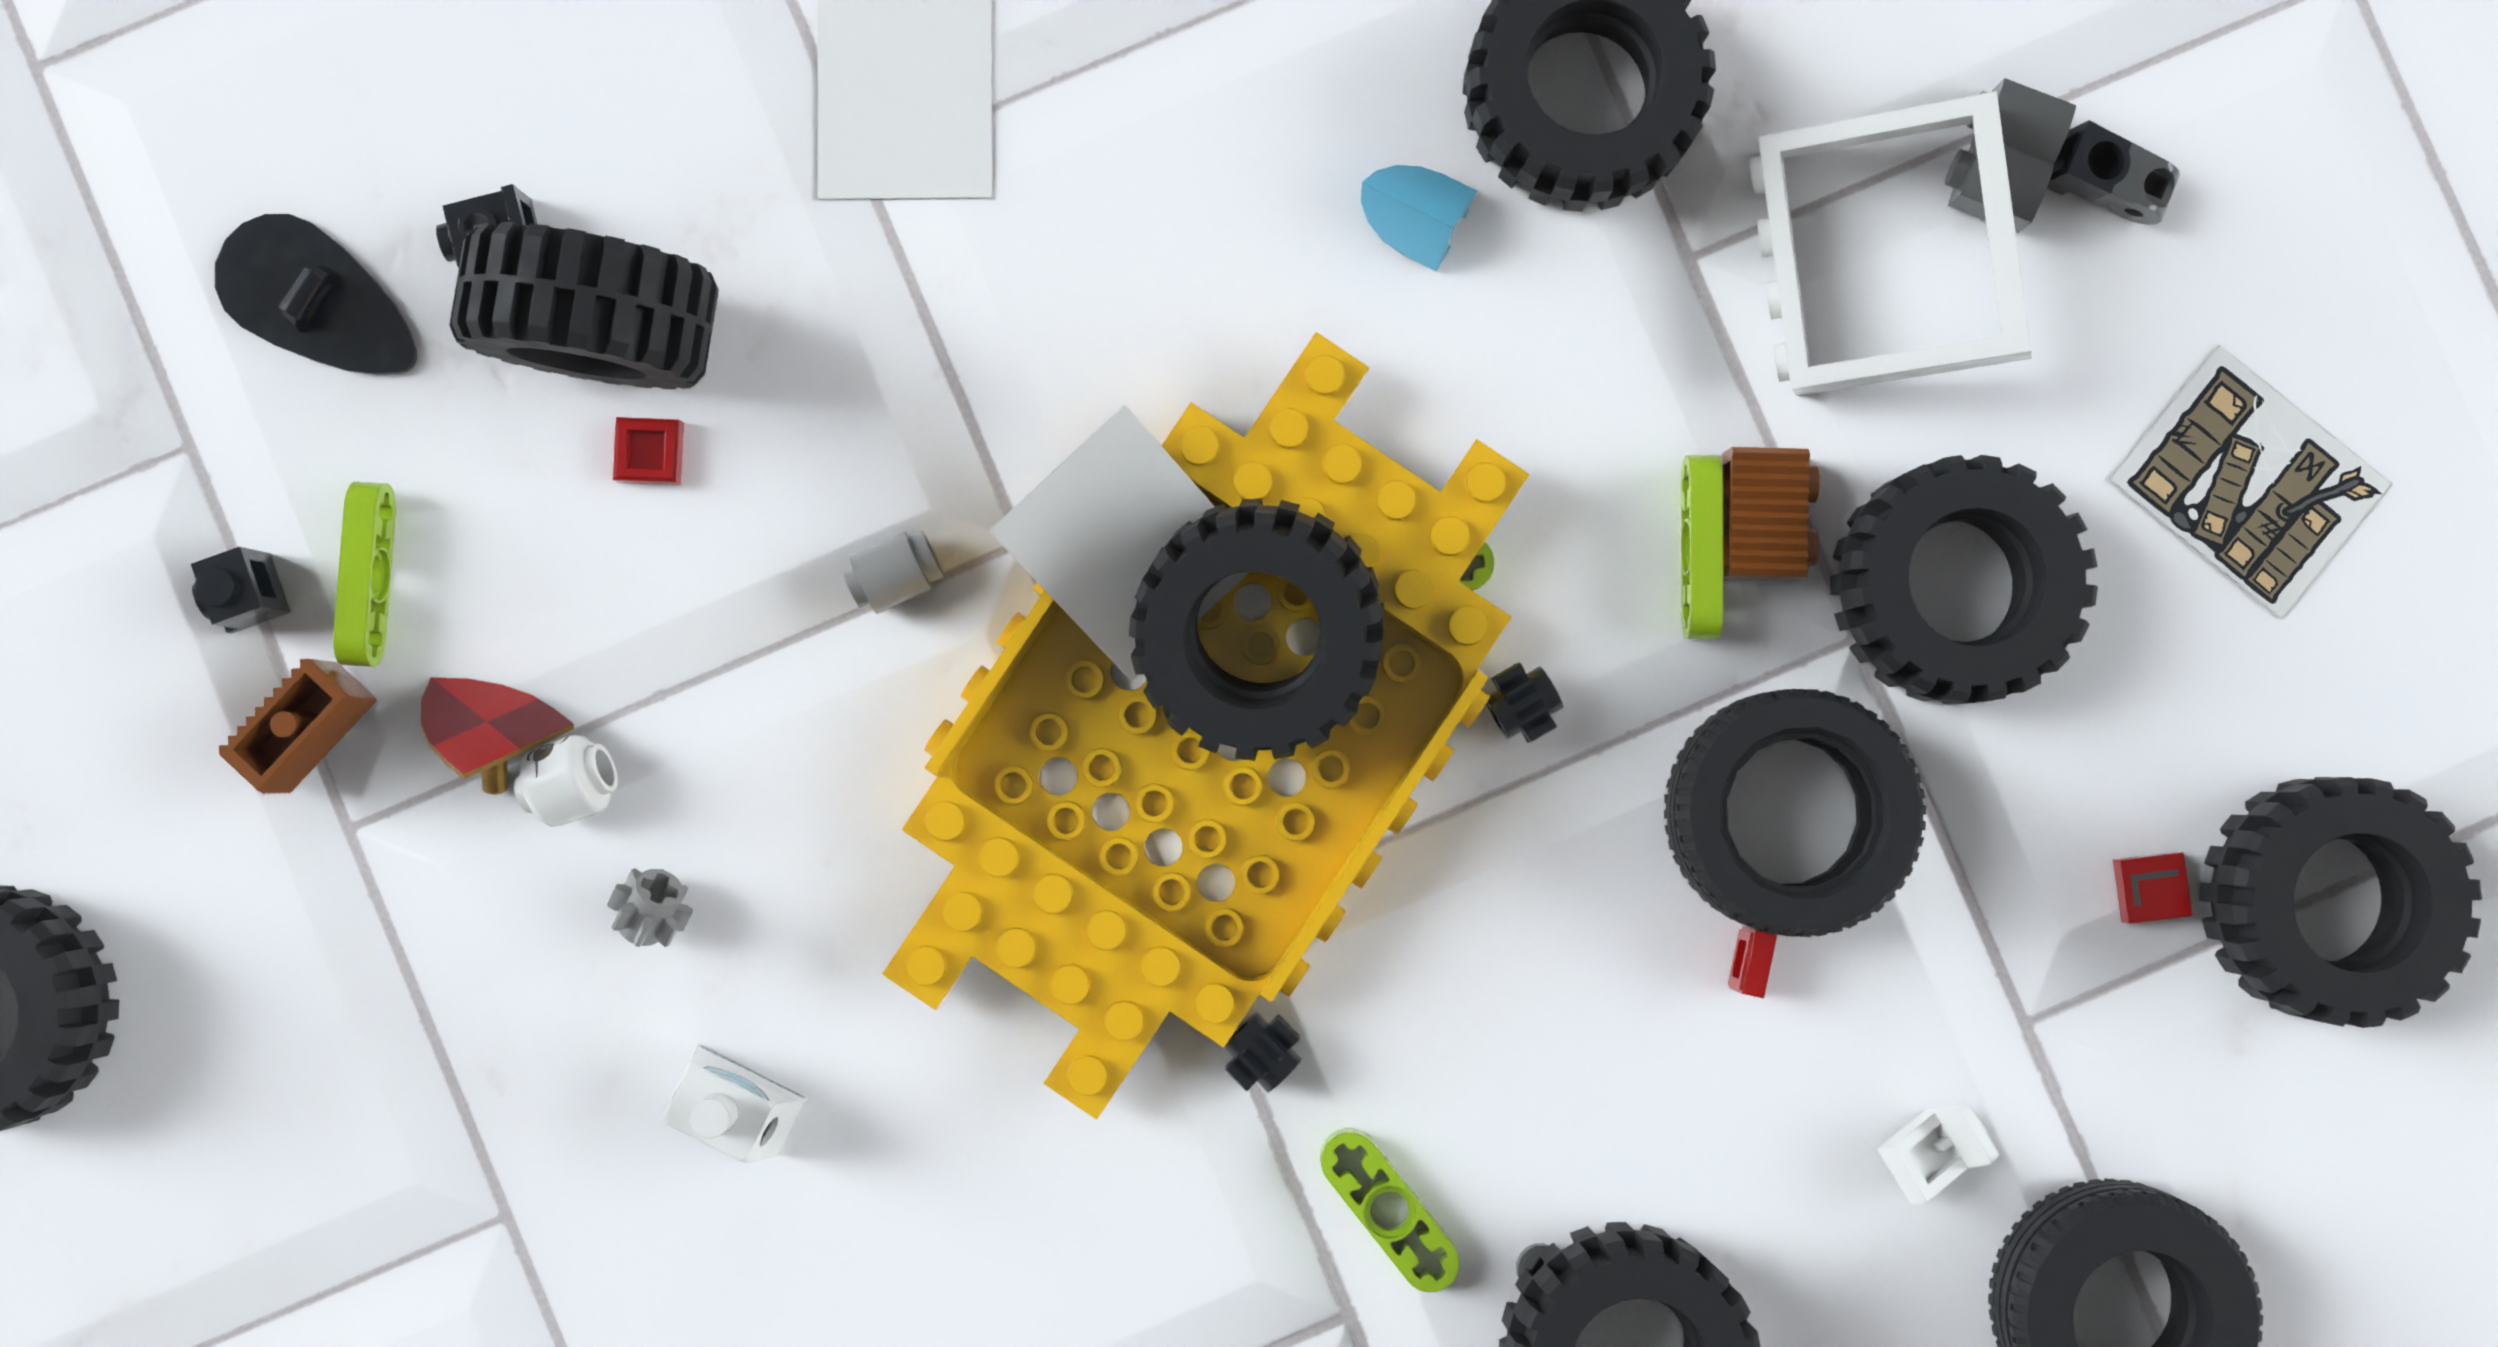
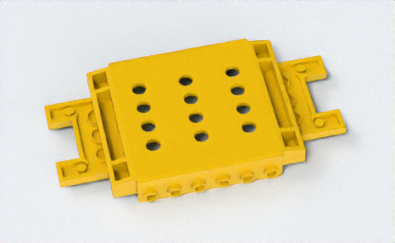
M1315 332L1245 437H1242L1191 402L1161 445L1215 507L1224 504L1226 508L1239 506L1242 499L1262 498L1263 505L1279 506L1281 500L1300 504L1298 512L1313 518L1319 512L1335 522L1333 530L1343 539L1350 535L1362 550L1361 559L1365 566L1373 568L1379 582L1378 594L1380 602L1384 603L1385 625L1381 660L1378 663L1376 679L1369 695L1362 697L1357 713L1345 727L1337 724L1331 729L1330 737L1327 741L1314 748L1309 747L1306 742L1296 745L1294 756L1285 757L1297 761L1303 767L1306 775L1303 788L1292 796H1281L1272 790L1268 782L1269 770L1276 761L1285 759L1275 760L1272 750H1258L1255 761H1230L1223 758L1218 751L1215 754L1199 747L1202 736L1190 728L1182 736L1167 724L1168 719L1164 714L1163 704L1153 709L1143 693L1148 683L1147 679L1141 687L1135 690L1119 688L1111 676L1113 662L1036 582L1033 591L1040 595L1039 599L1027 617L1017 612L1009 621L997 641V644L1004 648V651L991 670L981 665L971 677L960 696L968 702L954 724L945 719L926 744L924 751L932 757L924 769L937 776V778L901 829L954 865V868L882 975L932 1009L937 1010L974 957L1070 1022L1079 1031L1043 1084L1096 1120L1169 1012L1224 1048L1259 994L1271 1003L1279 991L1288 997L1293 993L1310 967L1309 963L1301 959L1315 937L1325 943L1345 915L1346 910L1337 904L1352 883L1360 889L1363 888L1382 859V856L1373 850L1387 829L1398 835L1415 811L1418 803L1409 796L1423 775L1432 782L1436 779L1454 752L1453 748L1445 744L1459 722L1469 728L1490 698L1488 694L1481 690L1489 677L1477 669L1512 617L1466 587L1459 580L1530 474L1476 439L1440 492L1335 422L1367 374L1369 367L1317 332ZM1250 572L1197 621V630L1204 649L1211 659L1223 670L1246 681L1271 683L1297 675L1307 667L1315 655L1314 653L1309 656H1301L1289 648L1286 641V633L1290 625L1300 619H1310L1319 626L1320 622L1315 606L1296 585L1273 574ZM1247 584L1260 585L1270 594L1271 608L1259 620H1246L1234 608L1235 594L1241 587ZM1053 758H1065L1076 768L1077 782L1074 788L1067 794H1051L1041 783V770ZM1106 793L1121 795L1127 801L1130 808V816L1127 823L1118 830L1109 831L1101 828L1093 817V806L1096 800ZM1161 828L1174 831L1182 841L1180 858L1168 866H1160L1153 863L1145 852V843L1148 836L1153 831ZM1208 865H1224L1234 875V890L1228 898L1222 901L1208 900L1198 889V876Z

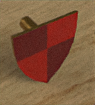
M431 677L421 699V727L429 747L444 764L464 780L481 772L482 789L484 792L492 795L501 794L508 789V759L574 729V724L553 707L531 694L502 684L468 678Z

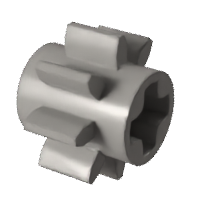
M636 868L631 869L625 884H616L607 903L609 908L618 911L611 928L614 931L619 930L620 934L627 941L635 944L637 947L651 946L658 942L664 947H668L676 931H684L694 909L688 905L681 904L689 888L686 885H682L673 874L664 869H649L642 873Z

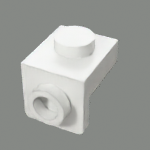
M1965 1102L1924 1110L1877 1149L1911 1205L1928 1203L1966 1169L1990 1165L1999 1158V1153L1990 1140L1984 1123Z

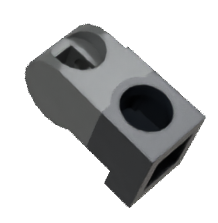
M2088 120L2069 129L2062 149L2054 163L2047 189L2060 195L2070 192L2102 208L2107 207L2112 213L2128 221L2155 225L2159 224L2164 216L2180 177V171L2169 161Z

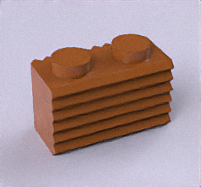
M1731 447L1722 453L1723 580L1797 581L1807 577L1808 566L1816 565L1819 553V537L1816 528H1808L1809 503H1816L1818 499L1820 474L1817 465H1809V449Z
M300 659V668L291 669V678H282V687L273 688V697H264V707H255V716L246 717V726H237V735L228 736V745H219V755L262 794H275L276 792L278 794L281 792L290 794L377 700L372 693L338 662Z

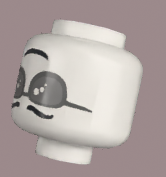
M582 735L567 736L532 748L525 754L521 761L520 776L514 782L515 795L525 812H533L541 822L550 827L563 826L605 810L611 799V792H614L617 788V771L610 753L600 743L594 744Z

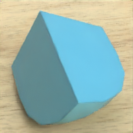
M1394 165L1376 170L1362 182L1361 204L1368 223L1383 242L1402 255L1437 272L1451 248L1449 242L1453 231L1461 218H1466L1477 190L1442 173L1421 166Z

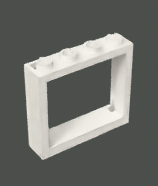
M1997 91L1758 136L1760 156L1750 158V172L1754 194H1766L1769 217L1758 220V234L1763 258L1774 256L1777 278L1775 281L1766 282V295L1771 320L1782 318L1785 343L1774 345L1775 364L1779 382L1790 381L1791 390L1796 396L2032 359ZM1973 123L2001 336L1810 366L1783 159Z

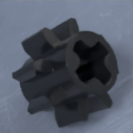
M1519 662L1491 678L1497 691L1489 695L1490 698L1486 706L1506 739L1521 732L1526 742L1531 743L1557 728L1550 715L1564 708L1555 686L1542 667L1539 666L1526 673Z
M1256 1012L1233 1033L1224 1048L1234 1057L1225 1065V1071L1245 1091H1248L1258 1082L1269 1093L1301 1062L1302 1058L1291 1048L1300 1040V1035L1279 1014L1267 1023Z

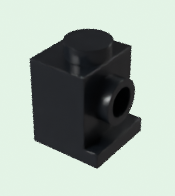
M514 184L500 187L501 191L443 205L446 223L436 226V236L444 258L448 262L456 261L459 268L463 240L476 225L488 222L499 225L501 222H515L520 225L537 224L532 199Z
M239 546L191 564L196 578L192 586V593L199 611L204 617L210 619L211 625L223 626L226 633L232 634L291 612L270 553Z

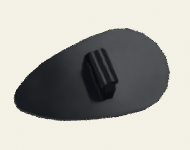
M263 214L242 223L224 240L215 261L214 287L223 310L240 327L277 347L348 372L371 375L403 374L415 365L417 349L410 329L396 304L378 282L344 247L313 223L291 214Z

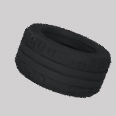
M1783 689L1759 693L1737 700L1729 706L1718 710L1715 715H1710L1702 725L1693 731L1694 735L1688 737L1684 748L1676 756L1678 761L1672 765L1671 777L1666 784V788H1669L1668 794H1664V803H1666L1664 819H1667V825L1664 827L1666 835L1669 837V848L1675 854L1672 857L1676 864L1679 865L1682 876L1688 879L1690 887L1699 894L1704 902H1708L1710 907L1721 912L1729 919L1776 935L1791 937H1811L1814 935L1819 937L1827 935V933L1841 932L1844 927L1850 929L1857 925V922L1872 917L1871 913H1878L1884 907L1886 901L1890 902L1896 896L1894 892L1897 889L1901 890L1905 884V877L1910 876L1914 869L1912 867L1913 862L1918 860L1919 852L1917 851L1919 846L1922 847L1924 837H1921L1922 830L1926 828V821H1923V814L1926 815V805H1923L1922 800L1925 798V794L1919 784L1922 783L1920 773H1916L1914 768L1917 765L1913 758L1909 757V750L1906 745L1901 744L1899 741L1901 738L1895 731H1891L1889 729L1890 726L1884 720H1879L1876 713L1865 709L1857 701L1850 702V698L1837 696L1828 691L1821 692L1817 689ZM1796 739L1822 749L1844 770L1855 794L1856 826L1847 850L1826 872L1802 883H1777L1762 877L1740 856L1728 830L1727 799L1737 772L1758 750L1781 740Z

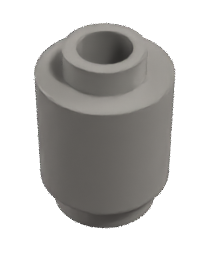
M905 531L850 556L853 569L844 573L847 586L858 607L862 608L870 604L876 614L932 590L931 583L944 577L938 559L923 531L908 536Z

